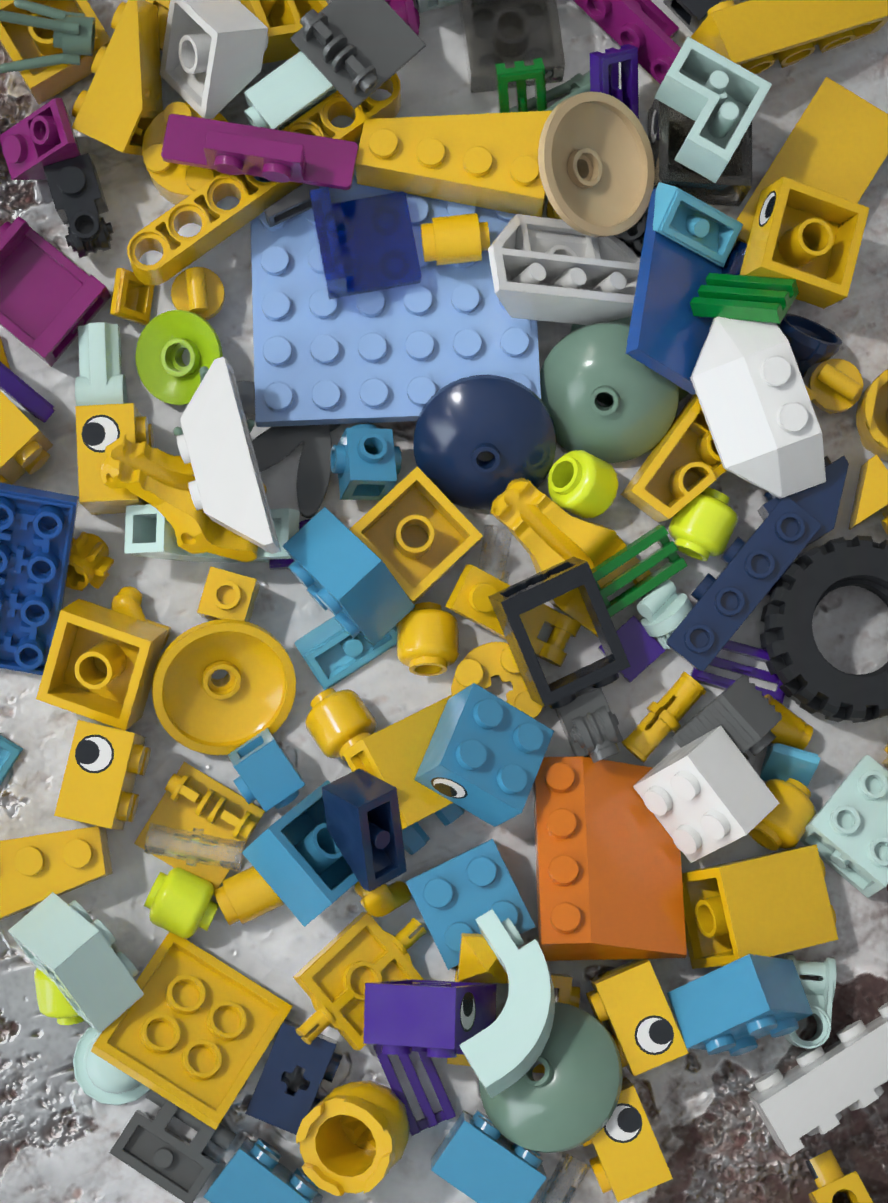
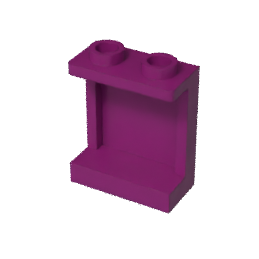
M18 216L13 223L7 221L0 226V325L52 367L78 336V326L88 324L111 298V294L104 284L92 274L90 276L35 232L23 218Z

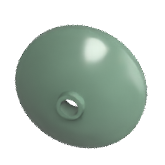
M599 322L580 327L563 337L549 352L540 370L541 401L545 404L553 420L556 441L569 452L572 450H584L607 463L632 460L656 446L672 425L678 408L679 386L626 354L630 325L616 322ZM601 392H607L613 397L614 403L609 407H603L598 404L596 396Z
M555 1002V1014L549 1039L541 1055L530 1070L517 1082L493 1098H490L479 1080L483 1107L496 1129L508 1140L523 1148L543 1153L571 1150L592 1139L611 1118L617 1106L622 1088L621 1058L614 1039L598 1019L578 1007ZM538 1064H543L545 1074L540 1080L535 1081L533 1070Z

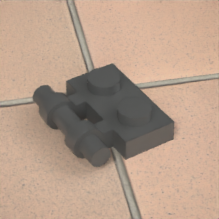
M150 1089L146 1098L161 1107L158 1114L152 1119L140 1110H137L109 1153L183 1202L193 1203L219 1163L203 1152L208 1142L211 1140L227 1150L237 1134L222 1125L221 1122L217 1129L214 1130ZM173 1117H176L197 1131L191 1143H188L166 1128Z

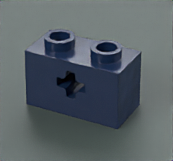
M285 1019L280 1027L245 1114L297 1135L302 1119L322 1101L316 1098L322 1080L324 1079L332 1083L343 1055L334 1052L338 1041L323 1034H319L308 1045L301 1039L302 1036L296 1033L295 1029L301 1025ZM299 1066L305 1069L303 1078L309 1081L310 1084L309 1086L300 1085L295 1092L288 1089L290 1080L284 1076V1072L293 1073L296 1067Z

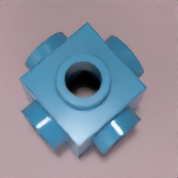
M358 424L351 428H346L338 444L332 446L330 454L331 471L333 474H338L340 500H381L394 488L397 482V475L401 470L402 456L400 447L394 446L392 429H380L372 424Z

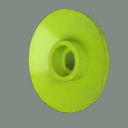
M186 310L167 311L154 317L141 332L136 347V367L143 385L154 397L169 404H189L201 383L200 368L206 366L209 369L214 359L223 357L221 343L214 328L200 315ZM186 349L190 353V363L188 366L182 360V354Z

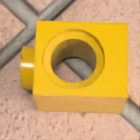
M210 566L197 613L202 618L210 620L235 619L250 622L260 584L257 579Z

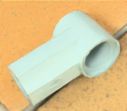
M96 322L78 326L80 376L75 379L76 406L128 403L126 378L122 374L121 368L122 352L119 325Z

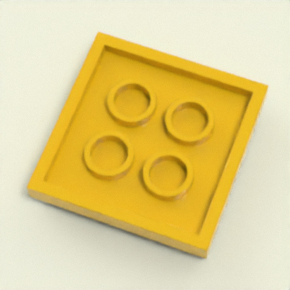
M169 932L136 981L144 995L102 1031L94 1043L91 1052L216 1130L293 1006L187 939Z

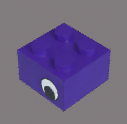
M418 979L365 983L363 1044L382 1045V1054L409 1055L412 1051L427 1052V1057L455 1058L457 1054H463L459 1046L460 1044L478 1034L496 1020L497 984Z

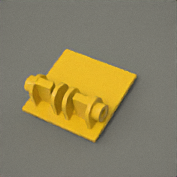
M183 762L177 774L174 773L164 789L166 792L134 844L173 868H182L211 882L214 890H216L222 884V881L230 871L265 811L254 803L248 804L244 797L188 763Z

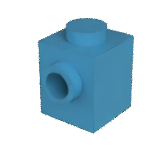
M268 728L228 754L234 768L240 775L233 780L236 787L248 804L257 799L265 812L274 806L276 809L290 804L299 795L298 790L305 786L300 774Z

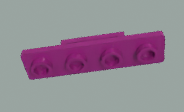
M573 0L620 46L630 44L638 47V63L661 85L681 49L672 40L679 27L651 0Z
M170 114L161 156L164 162L213 169L228 175L246 174L264 177L273 182L285 183L290 181L349 190L352 187L358 145L353 141Z

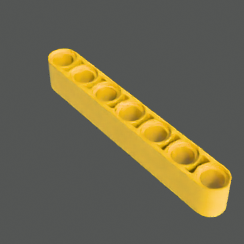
M395 73L378 88L390 92L392 95L389 98L377 101L368 97L355 109L336 91L286 126L282 131L353 141L358 145L365 119L395 118L401 108L400 79L397 73ZM338 116H348L354 120L350 126L345 128L335 127L330 123ZM220 173L141 229L130 239L127 246V255L136 278L150 286L160 285L168 281L303 183L290 181L285 183L273 181L260 182L252 175ZM226 196H233L240 200L239 204L230 210H223L216 206L217 202ZM188 223L201 226L200 232L193 237H183L178 234L179 229ZM155 250L163 254L162 258L153 265H145L139 262L141 256L148 251Z

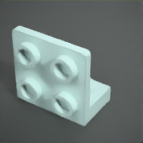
M869 755L864 756L821 810L814 815L805 827L806 831L800 839L805 846L817 844L820 858L867 898L882 890L888 884V771Z

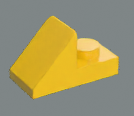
M875 455L861 466L849 530L880 511L884 516L881 524L888 535V470L878 455Z

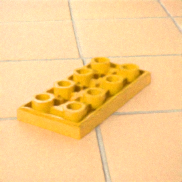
M826 77L738 216L737 221L742 223L743 226L736 242L747 248L761 190L783 176L858 203L888 155V114Z

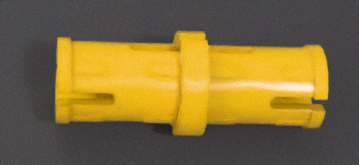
M683 671L681 677L658 703L654 701L650 703L647 707L649 713L621 744L641 762L645 763L648 756L670 731L676 733L681 727L679 721L707 691L693 677Z

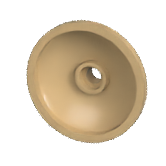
M583 92L570 96L552 110L543 126L538 147L540 178L550 204L565 223L582 234L592 237H608L627 231L645 213L654 188L655 166L653 152L641 122L623 102L601 92Z

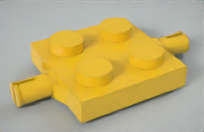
M361 912L296 973L293 978L311 998L313 1007L316 1010L299 1028L295 1029L296 1033L302 1036L301 1039L310 1045L319 1034L330 1026L338 1030L354 1050H361L366 1045L363 1044L365 983L403 979L424 980L413 967L410 955L407 952L414 943L427 933L424 927H419L422 924L415 918H412L400 932L393 936L384 931L368 912Z

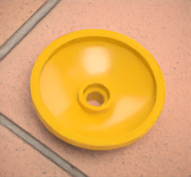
M235 619L208 621L194 626L179 635L170 643L159 658L152 679V700L155 712L163 728L183 746L209 755H228L266 728L273 735L288 717L296 693L294 667L280 641L258 625ZM217 670L227 671L226 676L222 679L212 678V674Z

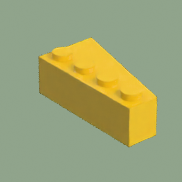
M727 0L716 4L707 11V18L690 38L750 72L758 74L770 68L777 60H779L782 68L797 63L799 60L812 54L815 51L814 46L816 45L819 46L820 51L823 53L879 31L888 22V0H748L736 5L733 0Z

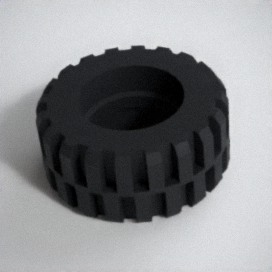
M857 535L852 540H845L844 537L829 540L824 545L816 546L793 562L768 593L770 599L768 604L763 607L760 620L765 623L764 632L760 634L761 649H767L770 660L765 663L770 674L776 673L783 683L779 688L788 698L791 696L797 698L801 702L800 708L811 714L815 712L825 715L826 720L835 722L849 720L853 723H859L888 716V661L881 668L871 673L860 675L847 674L832 666L823 657L813 636L812 619L814 611L823 597L837 588L845 586L865 588L876 594L888 607V540L876 543L873 542L872 536Z

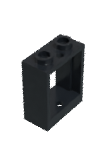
M573 556L488 596L531 700L543 707L549 706L551 709L565 706L576 699L575 693L591 685L593 688L609 685L619 678L618 672L631 667L587 561ZM578 587L606 657L548 684L519 615Z

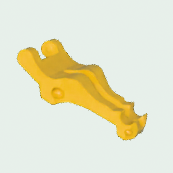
M127 434L105 447L107 456L101 468L103 484L110 488H126L154 506L172 525L177 537L178 547L191 554L208 552L241 562H250L257 558V545L213 522L204 513L203 509L196 510L188 485L189 482L195 480L191 463L184 464L181 455L173 456L158 448L150 447L147 442L132 443L126 439ZM263 483V486H264V489H265V493H266V492H267V487H266L265 484Z
M525 478L511 480L506 490L493 500L491 506V514L509 529L529 553L536 573L542 572L573 556L587 561L592 570L627 546L615 530L569 515L547 495L540 492L530 480ZM636 556L597 581L599 586L603 587L639 563L640 560ZM647 570L646 572L632 580L633 583H638L639 581L650 575L651 572ZM578 587L549 601L553 606L580 622L581 626L598 637Z

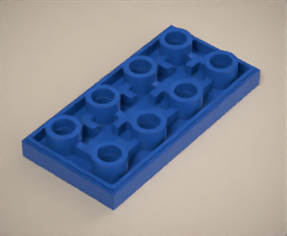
M655 188L650 197L626 354L694 395L696 392L690 377L710 332L709 329L714 318L694 316L690 301L693 297H699L698 289L701 285H707L705 279L709 273L722 274L723 267L653 231Z
M0 483V668L43 675L59 614L63 608L79 501L78 496Z

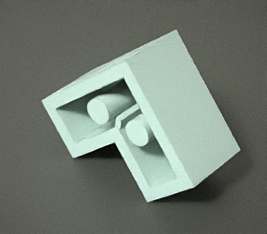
M689 36L668 70L654 98L695 121L674 160L716 183L733 156L772 84Z
M52 892L8 930L31 963L55 983L74 1011L99 1034L144 995L133 979L139 973L136 967L121 951L115 953L111 948L116 942L115 937L100 920L96 919L93 922L84 908L75 900L67 904Z

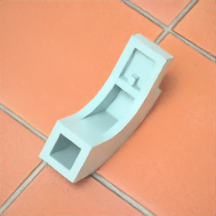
M151 504L126 506L124 553L149 558L196 562L252 563L269 562V559H291L283 545L299 531L300 511L290 508L270 509L281 552L271 554L258 547L255 560L241 562L208 552L197 554L187 552L178 547L177 537L172 525Z
M493 909L475 920L481 934L508 975V998L501 1014L490 1026L459 1046L490 1098H493L524 1076L544 1050L553 1026L555 994L547 962L536 939L518 949L519 946L524 944V941L512 921L507 918L501 922Z

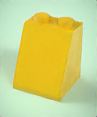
M817 844L682 872L686 944L692 969L725 966L748 954L771 957L838 940L835 926L836 913L830 904L824 879L825 866L819 856Z

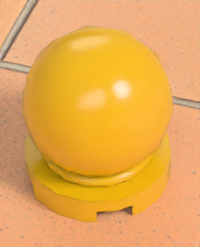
M371 1080L350 1082L334 1088L302 1119L298 1129L296 1143L300 1142V1153L304 1160V1164L301 1167L304 1173L318 1188L335 1196H342L344 1193L357 1194L362 1191L364 1193L371 1191L402 1158L410 1132L406 1108L390 1088Z

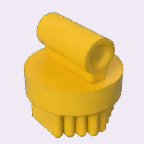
M192 267L182 271L175 278L171 288V298L176 310L190 311L200 315L205 320H209L215 317L222 309L225 301V291L222 281L213 271L204 267Z
M829 359L822 362L816 367L809 378L808 388L817 394L811 402L829 414L842 413L849 410L859 400L863 391V379L859 370L852 363L843 359Z

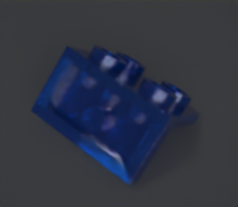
M328 187L309 190L329 299L421 282L420 264L407 198L404 192L331 203Z

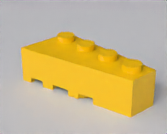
M552 111L365 119L355 164L357 184L513 214L542 217L546 193L539 173L538 147L543 126Z
M805 385L811 401L817 394ZM696 394L692 395L672 423L666 435L655 446L620 494L658 523L671 519L727 471L722 466Z
M94 826L0 841V920L38 905L52 892L60 896L113 874L106 828Z

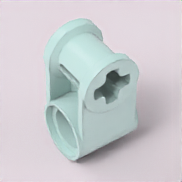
M786 954L784 959L793 960L798 976L818 977L817 981L800 979L813 1013L812 1016L817 1021V1031L808 1040L799 1038L795 1031L784 1035V1037L793 1046L806 1049L817 1048L826 1042L831 1032L832 1002L836 988V960L829 957L824 962L796 960L793 954Z

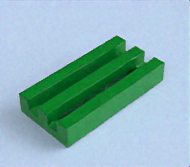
M542 58L533 59V65L525 66L523 60L514 61V68H506L505 63L495 64L499 113L510 112L508 82L512 81L516 83L517 111L528 112L527 79H534L536 111L547 109L545 67Z
M709 273L705 278L707 285L700 286L698 289L699 297H693L690 305L694 316L711 318L719 316L728 319L781 323L799 294L796 279Z
M656 526L591 570L610 617L688 566L684 558L678 555V548L675 543L669 540L667 536L669 533L665 526ZM658 542L661 548L603 587L599 586L597 581ZM665 558L668 559V563L610 602L608 601L607 597Z

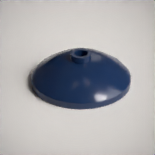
M475 375L461 378L446 385L429 399L420 412L415 425L413 450L417 466L453 504L469 509L491 510L493 500L506 490L511 480L525 478L530 480L536 488L540 486L548 475L554 461L556 435L553 420L548 409L541 399L529 388L517 381L502 376ZM484 451L494 454V457L489 461H481L477 458Z

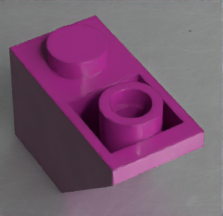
M62 98L52 99L0 135V143L11 180H47L43 166L81 155L71 119Z

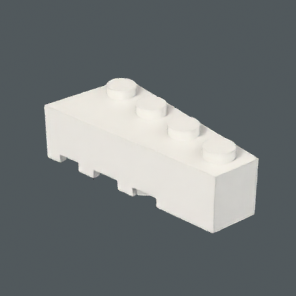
M888 1002L878 1008L881 1016L864 1025L862 1020L853 1022L837 1033L840 1040L824 1050L821 1046L807 1049L795 1058L798 1065L783 1074H781L779 1069H775L754 1082L757 1089L748 1094V1097L777 1146L789 1156L804 1148L800 1138L805 1134L812 1136L818 1133H827L840 1124L839 1120L842 1118L840 1111L847 1107L850 1111L865 1108L879 1099L884 1093L881 1085L888 1081Z

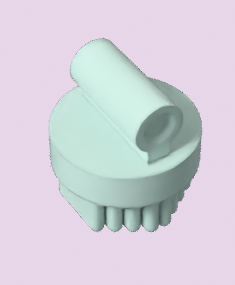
M669 579L652 589L637 604V610L643 616L641 618L642 626L650 637H656L663 649H670L666 644L667 639L693 608L687 595L676 593V586Z

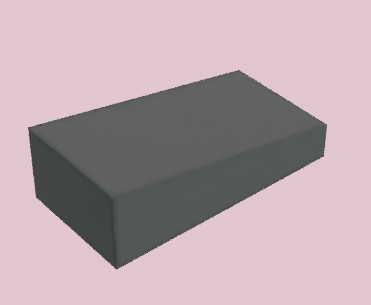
M302 184L265 209V217L269 227H273L322 204V192L319 186Z

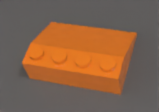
M584 756L543 758L533 783L539 946L546 961L687 957L681 851L676 847L671 836L656 816L646 807L643 799L633 787L652 767L603 759L593 763L590 757Z

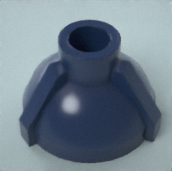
M786 313L781 323H776L790 343L802 378L805 377L808 369L813 364L829 360L839 351L842 345V340L834 331L807 318Z

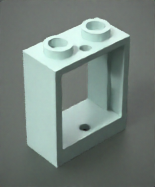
M300 51L244 92L248 106L244 114L250 123L248 125L282 130L337 90Z

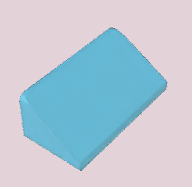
M659 182L655 194L653 231L714 264L724 267L743 224L680 188Z
M332 617L295 642V646L322 688L326 690L397 644V627L395 625L373 646L361 633L352 638Z

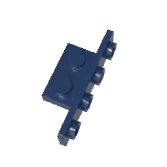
M790 497L782 498L746 542L738 536L721 557L727 563L721 573L716 578L708 573L692 592L691 596L698 601L669 636L666 644L698 671H704L821 528V523Z

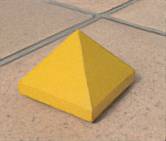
M117 268L111 297L110 314L141 325H147L150 321L155 285L144 284L136 278L134 272L124 268Z
M461 933L457 981L506 984L507 973L483 935Z

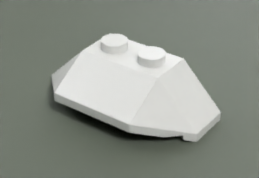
M516 214L488 248L494 291L511 318L589 325L632 316L640 258L615 236L592 237L574 230L562 219Z
M719 316L714 318L690 378L723 468L751 484L768 491L779 499L826 482L822 431L786 336L776 323L728 319Z
M225 357L214 359L180 418L183 434L176 437L184 464L191 463L195 480L188 483L193 504L196 510L203 509L204 513L213 522L271 554L281 552L233 368Z

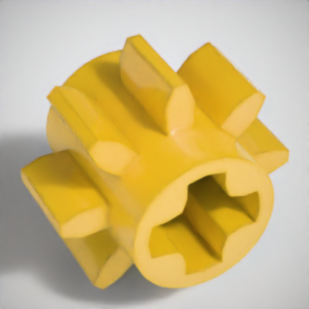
M82 532L76 540L73 538L66 587L83 591L88 583H90L94 588L99 589L109 576L108 570L113 565L114 559L108 557L109 548L97 535Z

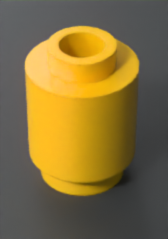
M477 213L432 218V223L420 224L424 262L436 261L438 266L482 261V251H488L490 247L488 222L479 223Z
M253 866L223 880V886L214 890L217 903L229 925L238 921L245 924L284 905V902Z

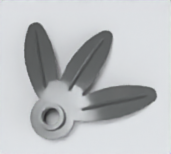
M236 381L244 413L255 416L254 382ZM341 424L276 426L264 431L252 441L260 472L279 463L301 443H304L296 482L297 503L302 517H314L325 498L331 478L330 454L332 442L330 432L337 429Z

